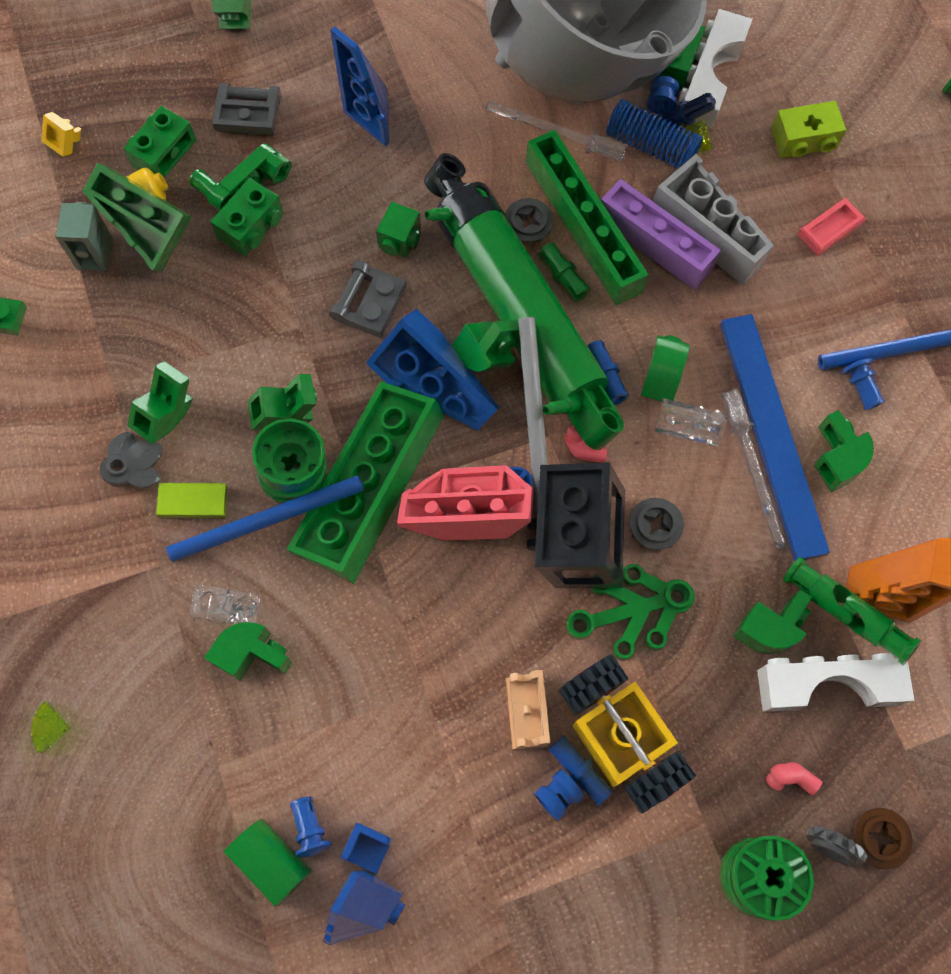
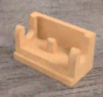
M534 670L526 675H519V673L510 674V677L506 678L512 750L548 747L550 735L543 670Z

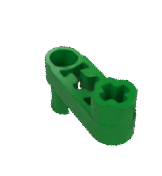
M265 143L254 150L221 182L217 183L202 169H197L191 174L189 183L207 198V202L220 211L249 178L259 184L266 178L274 184L281 183L288 177L292 163L272 146Z

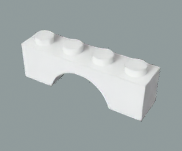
M719 9L715 21L709 19L703 36L707 38V42H700L695 56V60H698L699 63L698 65L692 64L686 82L691 84L689 89L683 87L677 104L679 105L683 101L689 102L705 93L712 94L716 100L715 109L696 118L694 124L713 129L727 87L715 76L713 68L724 62L738 61L752 22L751 18Z
M891 653L874 654L871 656L872 660H859V655L838 656L837 661L825 662L823 656L803 658V663H790L789 658L767 660V665L757 670L762 711H798L807 707L814 688L824 681L840 682L851 687L862 698L866 707L902 706L915 701L908 661L905 665H902L898 662V658L894 659V655Z

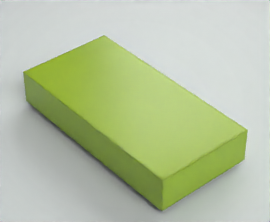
M159 483L156 515L158 518L226 519L228 486L226 483Z

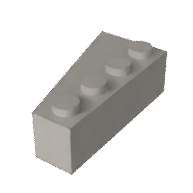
M696 153L657 187L653 202L719 248L721 252L714 262L744 285L762 268L774 245L750 216H744L737 208L738 202L732 195L727 196L718 186L719 179L713 172L707 173L702 167L703 160Z

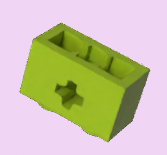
M836 100L778 110L771 126V132L780 158L801 157L808 153L820 151L823 153L830 152L838 148L847 131Z

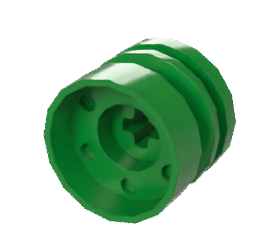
M292 418L281 419L265 426L256 436L252 447L253 463L259 485L268 497L282 504L319 490L327 478L323 439L314 427L302 420Z
M778 836L744 838L731 845L722 858L719 871L721 888L729 903L743 914L770 921L788 920L802 912L811 899L814 887L812 866L804 852L790 840ZM766 870L775 871L776 874L772 877L775 885H767L765 883L768 879Z

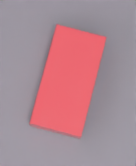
M844 198L801 228L798 236L819 256L863 225L866 218Z

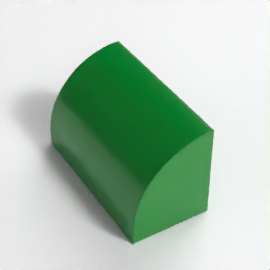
M263 819L249 826L223 851L275 907L282 905L313 872L301 858L296 857L295 852Z

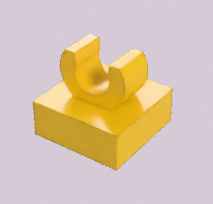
M53 112L43 115L41 141L62 157L72 154L73 143L80 141L81 128H74L70 125V120L62 119Z

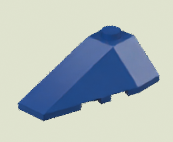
M334 26L330 31L343 112L384 146H387L390 143L388 89L359 45Z
M418 309L401 318L366 361V364L386 383L436 399L444 414L477 431L500 408L473 372L463 364L442 332Z
M366 870L352 871L330 909L327 921L329 924L325 929L326 935L323 938V942L333 945L383 930L388 922L394 926L405 907V904L400 902L404 893Z

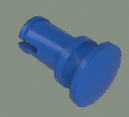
M873 358L858 360L842 370L843 375L850 374L851 379L849 382L851 385H855L865 410L872 409L885 402L873 377L876 373L874 370H870L868 366L874 362Z
M303 797L292 801L290 808L292 809L298 831L295 839L302 847L296 851V857H311L329 849L332 846V842L323 841L322 836L325 835L323 827L319 826L313 797Z

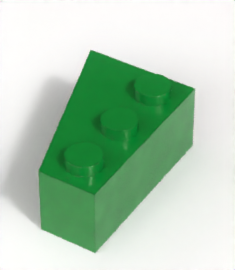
M97 163L82 192L105 218L120 231L129 245L136 249L153 271H163L192 216L111 167Z

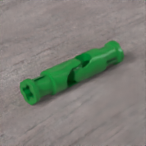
M801 557L791 565L783 578V581L787 584L792 583L812 597L811 602L844 623L875 647L881 646L893 654L902 665L907 663L922 642L919 638H912L896 627L893 619L865 602L829 575H821L806 564V560Z

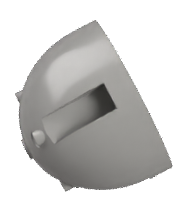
M485 0L489 28L499 50L495 56L496 63L504 69L510 67L524 82L548 96L570 101L577 105H582L585 102L607 100L615 95L633 91L658 76L694 39L703 23L707 0Z

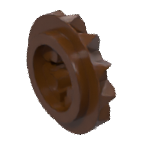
M886 808L869 809L864 814L858 816L856 825L851 830L854 834V843L862 846L867 854L865 862L875 868H896L908 859L912 851L913 838L911 830L906 821L892 810ZM882 827L884 829V836L889 837L895 843L883 844L880 850L878 848V841L870 837L869 834L879 833Z

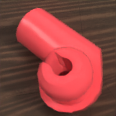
M574 425L567 429V433L564 436L565 444L576 459L595 463L606 461L607 448L594 450L586 445Z
M796 762L775 764L770 769L771 773L766 776L767 784L776 791H781L785 785L797 784L811 796L817 793L823 781Z

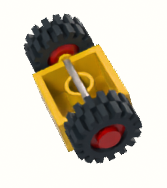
M610 654L568 681L560 688L559 692L574 715L581 713L595 703L598 704L596 708L575 721L572 728L612 788L640 769L643 772L646 771L624 787L642 814L675 794L681 787L694 779L696 774L679 750L656 764L654 760L678 744V742L636 681L614 696L608 695L629 679L615 657Z

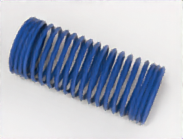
M624 99L620 100L616 105L606 127L607 136L609 135L613 139L617 138V141L621 140L622 143L626 142L627 146L631 144L632 148L640 149L641 153L644 151L646 155L650 153L651 157L655 156V159L664 160L665 164L669 162L670 166L674 165L678 169L696 153L698 154L703 142V135L700 136V134L698 135L695 132L690 137L691 130L686 133V128L681 131V125L676 129V123L673 125L671 121L667 123V119L662 121V116L657 119V114L653 116L652 112L649 114L647 110L643 112L642 107L638 110V105L633 108V103L630 104L629 101L627 102ZM677 152L676 158L672 162L673 156ZM683 152L682 157H681L680 161H679L678 164H677L678 158L680 157L681 153Z

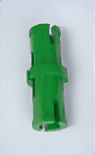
M553 242L543 246L541 251L538 252V256L553 273V279L564 286L575 302L585 298L591 289L575 271L576 266L572 261L568 262Z

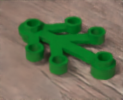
M629 564L623 571V581L629 586L640 584L658 595L644 598L623 586L622 588H606L604 590L591 588L595 595L603 596L607 594L625 605L592 615L585 610H576L568 617L566 630L572 638L584 640L596 628L631 618L622 638L615 642L612 649L613 655L618 660L625 661L634 654V643L649 613L663 608L656 627L651 629L645 637L647 647L658 651L667 643V633L676 614L688 611L694 603L695 594L689 583L681 579H673L666 583L644 572L640 565ZM635 570L639 574V579L631 580L627 575V571ZM596 574L593 578H600V576ZM671 593H680L682 602L673 601ZM576 621H582L586 626V630L578 632L574 629L573 624ZM652 634L661 636L662 643L660 645H655L651 642L650 636ZM626 644L630 649L629 654H620L617 648L618 645Z

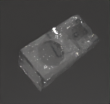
M195 583L189 615L193 621L206 623L207 621L224 624L256 623L260 597L251 593Z

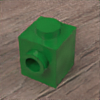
M391 201L376 230L378 248H381L389 255H399L407 258L411 248L415 249L421 237L420 212Z

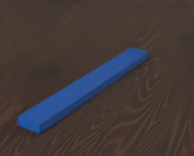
M753 314L723 319L720 323L721 331L794 562L799 557L809 560L827 556L830 550Z

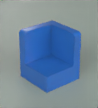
M356 822L340 858L378 874L393 839Z

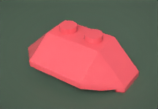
M506 465L441 469L423 480L413 490L408 489L402 493L397 524L399 527L442 541L506 539L531 522L534 490Z

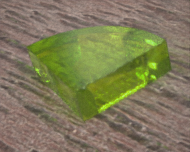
M705 119L682 127L681 131L686 128V133L691 130L690 137L695 132L698 135L700 134V136L703 135V142L699 151L714 149Z
M44 701L38 708L31 725L32 741L39 753H44L71 729L67 722L47 701Z

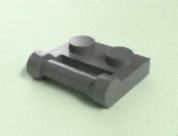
M219 83L212 122L214 130L274 135L278 105H280L281 101L280 87L270 86L269 89L232 87L230 83Z
M356 260L351 268L352 275L338 303L332 305L329 316L340 323L382 338L407 287L406 280L372 268L364 261ZM363 279L370 281L371 283L356 313L348 311Z

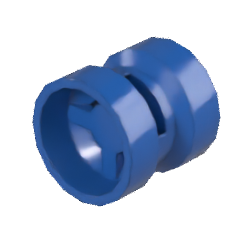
M562 769L552 776V782L548 786H541L533 793L557 822L566 814L568 806L577 804L585 797L579 786Z

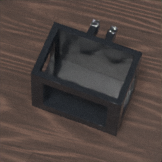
M610 462L540 465L537 518H532L531 522L528 523V529L537 531L536 538L527 540L526 548L535 551V568L555 588H622L625 488ZM611 497L616 498L614 562L609 556ZM565 570H595L600 578H565L562 572Z

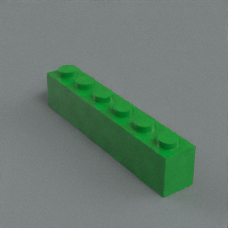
M554 129L529 140L526 155L527 166L614 304L617 306L642 294L649 274L556 130Z

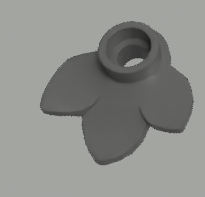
M131 432L117 435L108 445V457L100 465L102 479L115 487L129 484L135 488L142 489L157 484L161 481V478L152 467L160 459L163 446L157 442L151 444L147 440L136 442ZM114 467H123L120 471L112 470Z

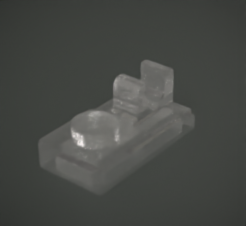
M663 398L654 432L719 447L728 417H725V414L720 410L715 412L706 410L703 406L696 407Z

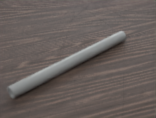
M527 317L518 319L535 515L537 518L540 465H548L535 318Z

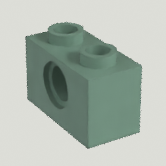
M86 202L62 203L55 235L61 247L77 270L107 271L113 238L94 204Z

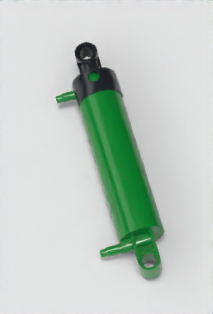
M442 153L424 177L427 189L434 195L441 197L442 201L437 208L425 211V219L437 221L499 321L527 317L535 318L541 390L549 401V404L544 405L543 413L545 415L567 414L586 445L594 450L603 449L624 429V421L604 390L609 382L607 376L508 222L505 212L485 183L477 181L464 183L462 177L466 173V169L463 163L449 153ZM519 337V338L517 339V344H516L515 348L517 349V351L519 352V354H520V356H521L520 337Z

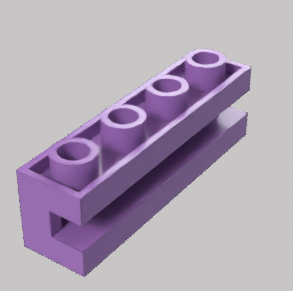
M619 179L601 199V202L627 242L695 290L713 270L716 264L714 261L718 258L721 250L622 179Z

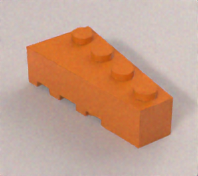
M951 538L934 539L852 565L849 569L846 588L888 617L911 623L951 601Z

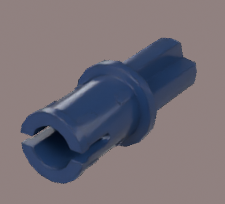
M705 93L689 102H681L678 108L659 117L662 116V121L667 119V123L671 121L672 125L676 123V128L684 124L691 125L695 122L696 118L714 110L716 100L711 93Z

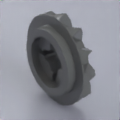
M525 198L515 201L508 207L505 213L508 222L519 239L526 241L528 245L532 241L539 240L542 242L543 238L551 232L553 214L545 203L537 199ZM534 214V225L530 224L528 227L523 228V220L527 221Z
M649 498L643 500L634 508L629 526L631 527L633 538L637 539L643 548L648 547L658 551L671 548L680 539L684 529V521L679 509L670 501L662 498ZM662 514L661 526L665 530L658 529L656 533L649 534L651 524L647 520L654 521L656 517L658 518Z
M822 826L810 827L806 837L812 842L811 846L826 857L854 867L855 864L864 865L867 854L862 846L854 843V840L848 839L830 828L825 829Z

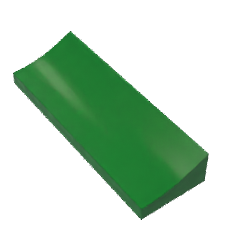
M385 382L379 383L320 488L322 489L358 475L364 491L307 512L286 550L292 555L321 567L352 584L355 583L444 417V413L436 399Z

